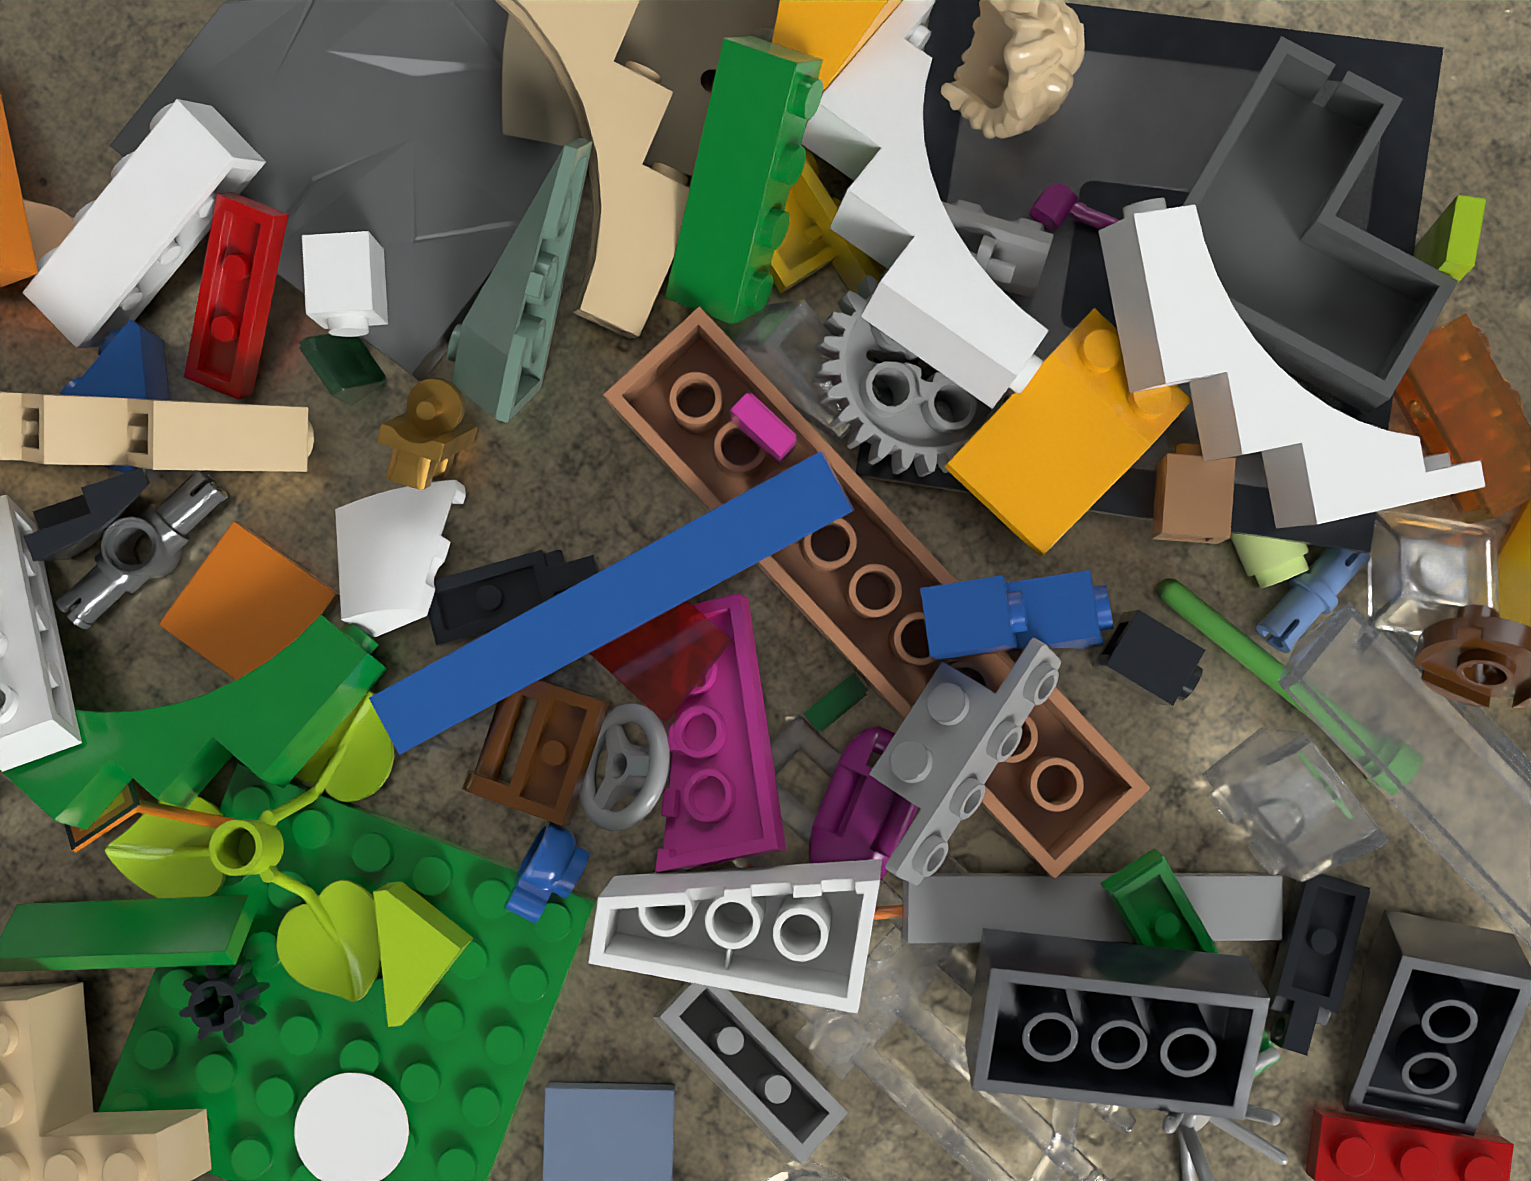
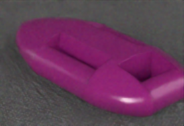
M881 726L867 728L854 737L843 751L812 823L808 851L809 864L882 859L880 881L888 873L889 870L885 868L886 863L910 828L918 807L869 775L873 767L867 765L871 752L882 755L896 733Z

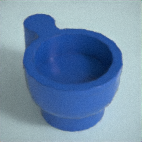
M546 821L518 869L519 873L514 880L515 885L505 902L504 908L535 924L542 915L551 892L563 898L569 896L586 867L590 852L576 845L575 837L569 830L556 823Z

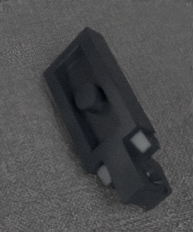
M538 550L435 579V592L428 616L436 646H445L489 633L602 571L599 558L591 555L565 563L562 550L551 552Z
M1300 867L1268 987L1270 992L1268 1008L1275 1010L1270 1040L1278 1047L1307 1056L1316 1023L1326 1026L1332 1012L1339 1014L1371 892L1369 887Z

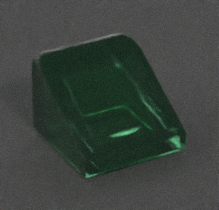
M328 333L306 337L299 342L301 345L299 349L329 393L346 405H354L386 381V375L359 336L342 337Z

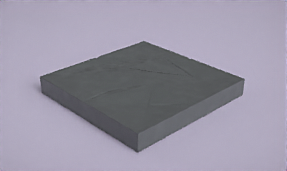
M226 0L109 145L122 157L135 152L151 132L150 123L153 117L163 107L174 103L176 99L212 106L266 161L239 195L289 214L277 271L279 276L305 295L302 235L369 231L384 248L388 325L368 326L369 333L360 337L419 382L425 380L448 350L455 326L463 323L564 147L502 134V61L509 13L495 0Z

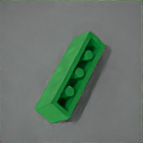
M754 36L723 38L665 299L693 310L700 306L707 315L732 325L758 313L768 302L773 288V275L769 274L773 253L783 242L789 226V213L784 211L790 187L798 181L805 164L806 150L801 144L807 120H810L815 115L822 98L823 82L818 77L823 59Z

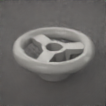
M627 703L618 705L606 712L578 797L588 819L601 829L622 831L638 824L653 809L668 783L670 776L668 737L662 722L649 708L640 704ZM629 722L638 724L647 736L649 747L632 744L625 735L623 724ZM604 743H606L609 755L605 767L606 776L598 791H596L595 773L601 749ZM627 795L636 797L625 809L617 812L610 811L613 804Z

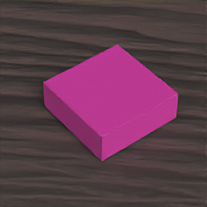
M746 393L730 410L731 421L778 465L795 450L796 434L752 393L750 395Z

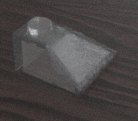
M1388 510L1376 511L1372 546L1369 553L1371 558L1368 562V627L1420 635L1424 629L1435 622L1456 618L1457 610L1465 605H1485L1495 609L1500 614L1497 528Z

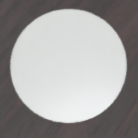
M343 1073L320 1082L304 1098L296 1116L294 1136L301 1160L308 1170L321 1181H380L389 1175L400 1162L408 1142L409 1124L404 1105L390 1086L371 1075Z

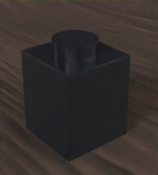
M1134 610L1123 612L1092 666L1157 705L1173 706L1177 698L1181 701L1185 700L1197 686L1203 669L1197 664L1206 650L1142 611Z

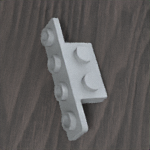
M1032 638L997 693L992 692L942 662L869 775L921 809L886 863L885 868L897 877L917 886L924 877H929L938 870L948 852L949 846L947 841L961 819L969 818L981 804L985 794L984 784L998 762L1007 760L1017 748L1022 736L1021 726L1035 705L1045 702L1053 692L1058 681V669L1061 665V660L1045 643L1036 638Z

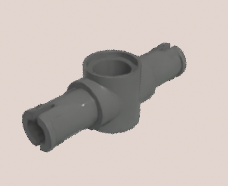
M194 470L193 474L159 506L151 504L137 518H121L112 523L103 534L101 542L102 551L95 556L97 565L64 596H60L56 600L58 608L62 612H67L71 609L72 612L67 617L77 626L87 630L126 591L134 593L149 578H162L172 573L181 562L182 547L190 540L188 532L221 501H225L228 498L225 490L220 486L215 487L214 485L217 482L204 470ZM147 533L152 543L151 554L146 561L139 564L134 555L135 543L140 536Z

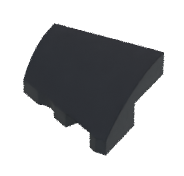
M139 468L81 487L83 495L32 511L39 531L24 535L23 537L33 562L69 560L92 547L103 536L108 527L150 484L145 468Z

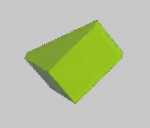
M399 881L387 883L373 891L388 1027L402 1026L417 1011L473 939L471 935L409 886Z

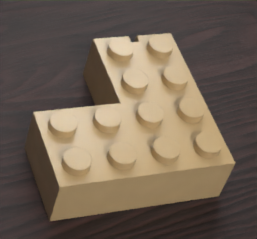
M83 982L0 987V1181H191L212 1169L207 1109L94 1113Z

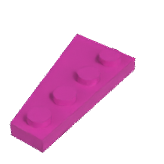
M737 593L681 607L673 689L678 691L675 724H670L668 742L669 750L672 751L669 789H663L661 816L666 817L663 849H658L657 873L677 872L786 850L749 599Z

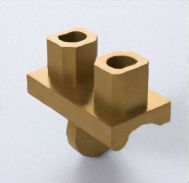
M433 377L419 382L411 389L407 397V413L381 423L377 443L393 448L386 479L418 490H425L431 486L433 477L445 478L450 475L454 455L474 444L478 426L471 423L459 425L465 414V402L461 391L455 384L444 378Z

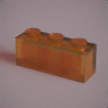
M1465 313L1427 334L1394 391L1393 396L1416 436H1419L1421 446L1427 456L1449 452L1451 464L1481 460L1485 487L1450 494L1452 501L1467 525L1495 519L1531 499V426L1522 412L1523 402L1520 394L1511 383L1503 379L1491 358V345L1487 336L1479 327L1472 324Z

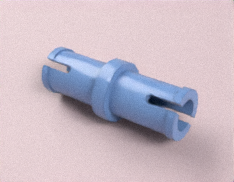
M1327 547L1309 567V570L1292 577L1288 581L1290 590L1266 618L1256 625L1258 634L1261 637H1265L1268 633H1271V637L1266 642L1281 652L1289 653L1294 648V644L1320 614H1330L1338 605L1337 595L1360 568L1370 561V554L1361 552L1355 554L1353 553L1354 551Z

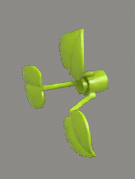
M369 690L295 775L300 780L314 783L307 792L273 811H264L259 820H230L220 825L217 829L143 814L127 831L106 846V855L127 879L157 898L213 896L224 885L226 875L257 874L260 875L264 882H273L301 896L307 904L291 909L282 919L278 929L276 947L283 967L297 982L310 989L337 995L351 1002L362 999L374 983L381 967L374 898L365 888L349 880L333 882L317 896L315 891L308 885L278 871L276 865L282 857L284 842L276 825L280 820L317 800L324 790L338 801L355 802L374 794L383 786L393 767L394 744L369 699L375 693ZM197 796L186 808L223 816L217 806L201 796ZM163 801L158 802L160 804L174 806Z

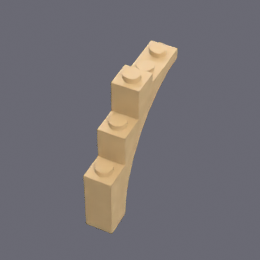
M495 0L520 23L549 62L575 113L581 138L593 141L588 163L593 211L589 254L585 274L572 313L628 339L639 337L674 258L690 189L686 186L689 180L688 177L678 170L656 162L653 163L652 168L643 165L673 91L659 85L661 77L644 65L626 61L625 65L622 66L614 62L640 0Z

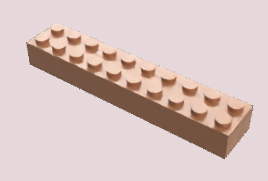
M700 306L603 394L608 405L707 512L716 509L814 454L823 451L854 511L759 561L756 565L902 722L942 662L992 692L997 693L1023 651L991 653L946 660H937L930 657L920 588L956 583L957 581ZM746 393L749 395L752 393L796 434L795 450L780 465L731 421L730 410ZM1056 686L1045 702L1035 705L1021 726L1022 736L1017 748L1007 760L997 763L984 784L985 794L980 804L1037 867L1053 879L1057 878L1150 789L1147 783Z

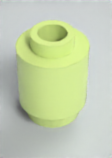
M1235 533L1230 535L1247 576L1255 575L1260 589L1309 570L1303 556L1309 552L1306 544Z

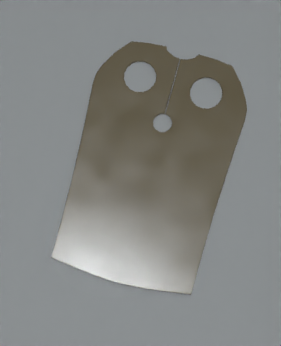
M779 0L639 1L614 62L622 66L625 65L626 61L644 65L661 77L659 85L673 91L643 164L653 166L655 162L661 163L683 174L693 176L711 93L705 91L702 87L701 76L706 70L717 69L723 38L750 36L759 28L774 29ZM508 14L502 61V134L565 146L581 137L575 113L549 62L520 23Z

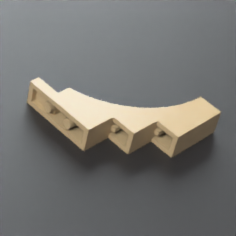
M0 391V460H23L39 464L125 465L152 470L307 472V457L312 452L314 444L313 428L308 421V407Z

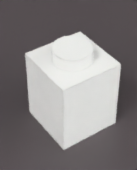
M369 231L302 235L306 315L324 329L328 328L329 334L342 337L366 335L369 333L368 326L388 325L384 248Z

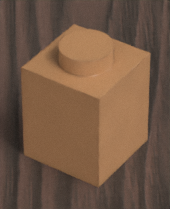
M1182 444L1176 446V454L1167 453L1159 460L1156 471L1152 539L1218 544L1229 539L1231 535L1236 458L1228 457L1204 462L1201 444Z

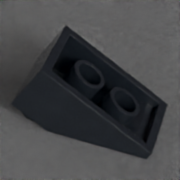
M1384 909L1365 961L1342 1101L1345 1111L1470 1136L1475 1135L1531 1001V966L1514 934Z

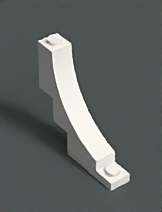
M903 0L822 94L819 107L805 128L802 145L854 180L842 200L830 229L889 269L879 282L861 317L990 408H993L1008 388L1020 394L1043 363V360L1033 353L1049 330L1023 311L993 282L962 241L940 200L929 167L923 128L925 84L932 57L922 51L931 35V31L924 27V24L935 0Z
M1165 198L1137 202L1123 208L1124 219L1099 230L1129 392L1133 393L1189 382L1204 462L1261 451L1276 528L1316 525L1485 487L1481 460L1451 464L1449 452L1423 457L1419 436L1391 432L1360 422L1321 401L1280 368L1256 341L1234 309L1217 276L1205 244L1195 204L1167 209Z

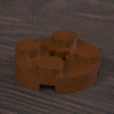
M1472 604L1460 607L1457 610L1456 618L1440 620L1422 631L1418 638L1414 663L1415 668L1418 666L1423 668L1421 680L1429 689L1450 700L1470 706L1489 708L1491 697H1513L1512 708L1531 706L1530 626L1503 619L1499 612L1491 607Z

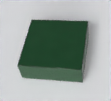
M850 672L803 710L802 713L817 731L821 730L823 732L867 696L866 692L868 689L854 672Z

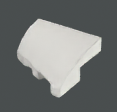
M457 480L431 482V486L425 490L406 486L378 493L335 509L341 620L348 624L353 623L360 630L375 638L427 616L435 592L434 577L438 568L445 562L451 543L442 537L441 534L451 503H464L466 497L464 485Z

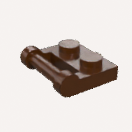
M542 679L497 702L475 770H468L462 789L471 794L561 826L569 825L610 702ZM527 696L538 701L511 782L508 783L499 777Z

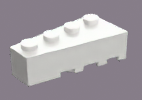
M882 859L614 876L598 897L588 963L858 1014L880 883Z

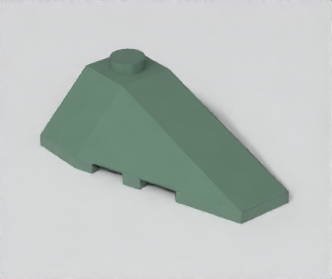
M580 137L563 147L463 323L457 324L452 332L448 346V360L455 362L452 383L496 420L508 423L542 388L593 144L591 140Z

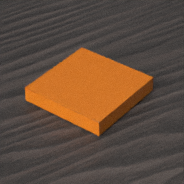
M233 521L158 625L229 676L238 680L268 662L286 648L320 615L326 618L340 599V593L246 526Z

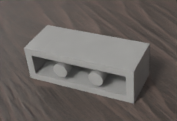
M685 982L652 1017L788 1159L803 1164L848 1113L728 989Z

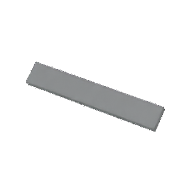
M933 873L929 877H924L917 886L903 880L902 940L906 943H981L983 928L1107 942H1134L1100 885L1102 881L1115 873H1061L1055 879L1046 873ZM1174 873L1213 941L1282 940L1281 875L1274 873Z

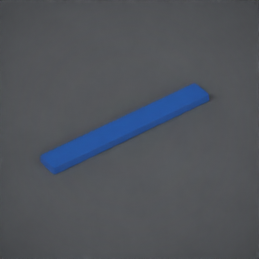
M820 451L391 685L369 699L400 755L854 511V508L824 452Z

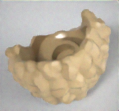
M980 0L981 14L972 26L975 34L971 47L961 55L962 61L965 64L957 68L953 76L956 81L952 83L946 82L942 86L941 94L950 101V107L953 110H958L963 118L969 120L973 129L983 130L986 138L992 139L997 136L1005 139L1022 134L1025 131H1031L1035 126L1046 122L1051 115H1054L1069 95L1074 81L1072 76L1079 69L1084 58L1085 43L1084 26L1079 22L1075 11L1067 6L1064 0Z

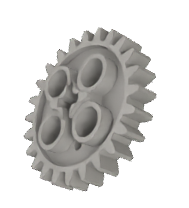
M886 269L879 276V282L885 276L889 269ZM868 275L857 285L858 294L849 290L837 302L843 313L833 312L823 324L834 336L824 337L816 344L815 350L831 358V361L820 365L814 371V377L832 381V388L818 398L821 404L838 403L841 411L830 422V426L836 428L848 423L851 425L854 431L847 443L849 449L858 446L864 441L871 444L868 463L873 465L882 460L887 454H891L892 471L895 474L907 470L912 461H914L919 477H924L934 472L936 464L939 465L944 473H947L949 471L944 466L1015 391L1008 388L996 405L990 408L863 319L861 315L879 284L875 278ZM869 352L873 358L881 361L882 363L878 364L869 361L866 357V353ZM915 360L918 362V366L909 363ZM921 374L929 376L926 380L920 379ZM873 380H879L891 389L893 394L892 406H886L877 400L872 390ZM935 396L945 399L950 404L953 411L951 423L943 420L937 414L934 407Z

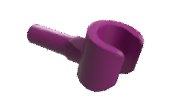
M1061 183L1048 186L1029 210L1030 216L1036 222L1042 223L1044 227L1053 231L1059 229L1067 216L1099 230L1120 221L1078 202L1077 195L1068 186Z

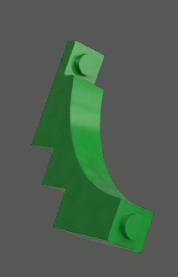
M320 615L296 640L268 662L240 679L205 695L173 705L140 711L93 712L75 710L82 743L8 769L2 773L54 821L85 830L95 822L133 778L157 800L186 809L233 755L259 778L285 788L388 669L371 655L379 644L353 623H345L339 629L324 616Z

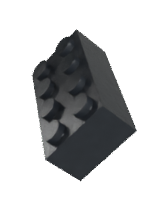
M983 928L965 1040L971 1088L976 1091L1245 1120L1270 997L1249 957Z

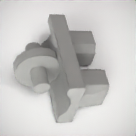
M959 199L954 205L941 201L962 241L993 282L1000 289L1034 298L1054 234L1044 232L1042 223L1021 217L1016 221L1010 222L987 215L982 210L981 205Z

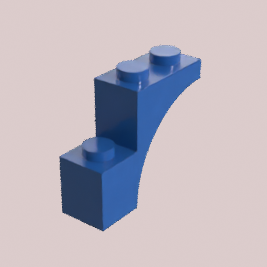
M1090 570L1008 582L1003 575L920 588L930 657L937 660L1020 651L1026 648L1032 638L1045 643L1049 648L1085 649L1104 646L1102 631L1114 629L1107 585L1094 586Z

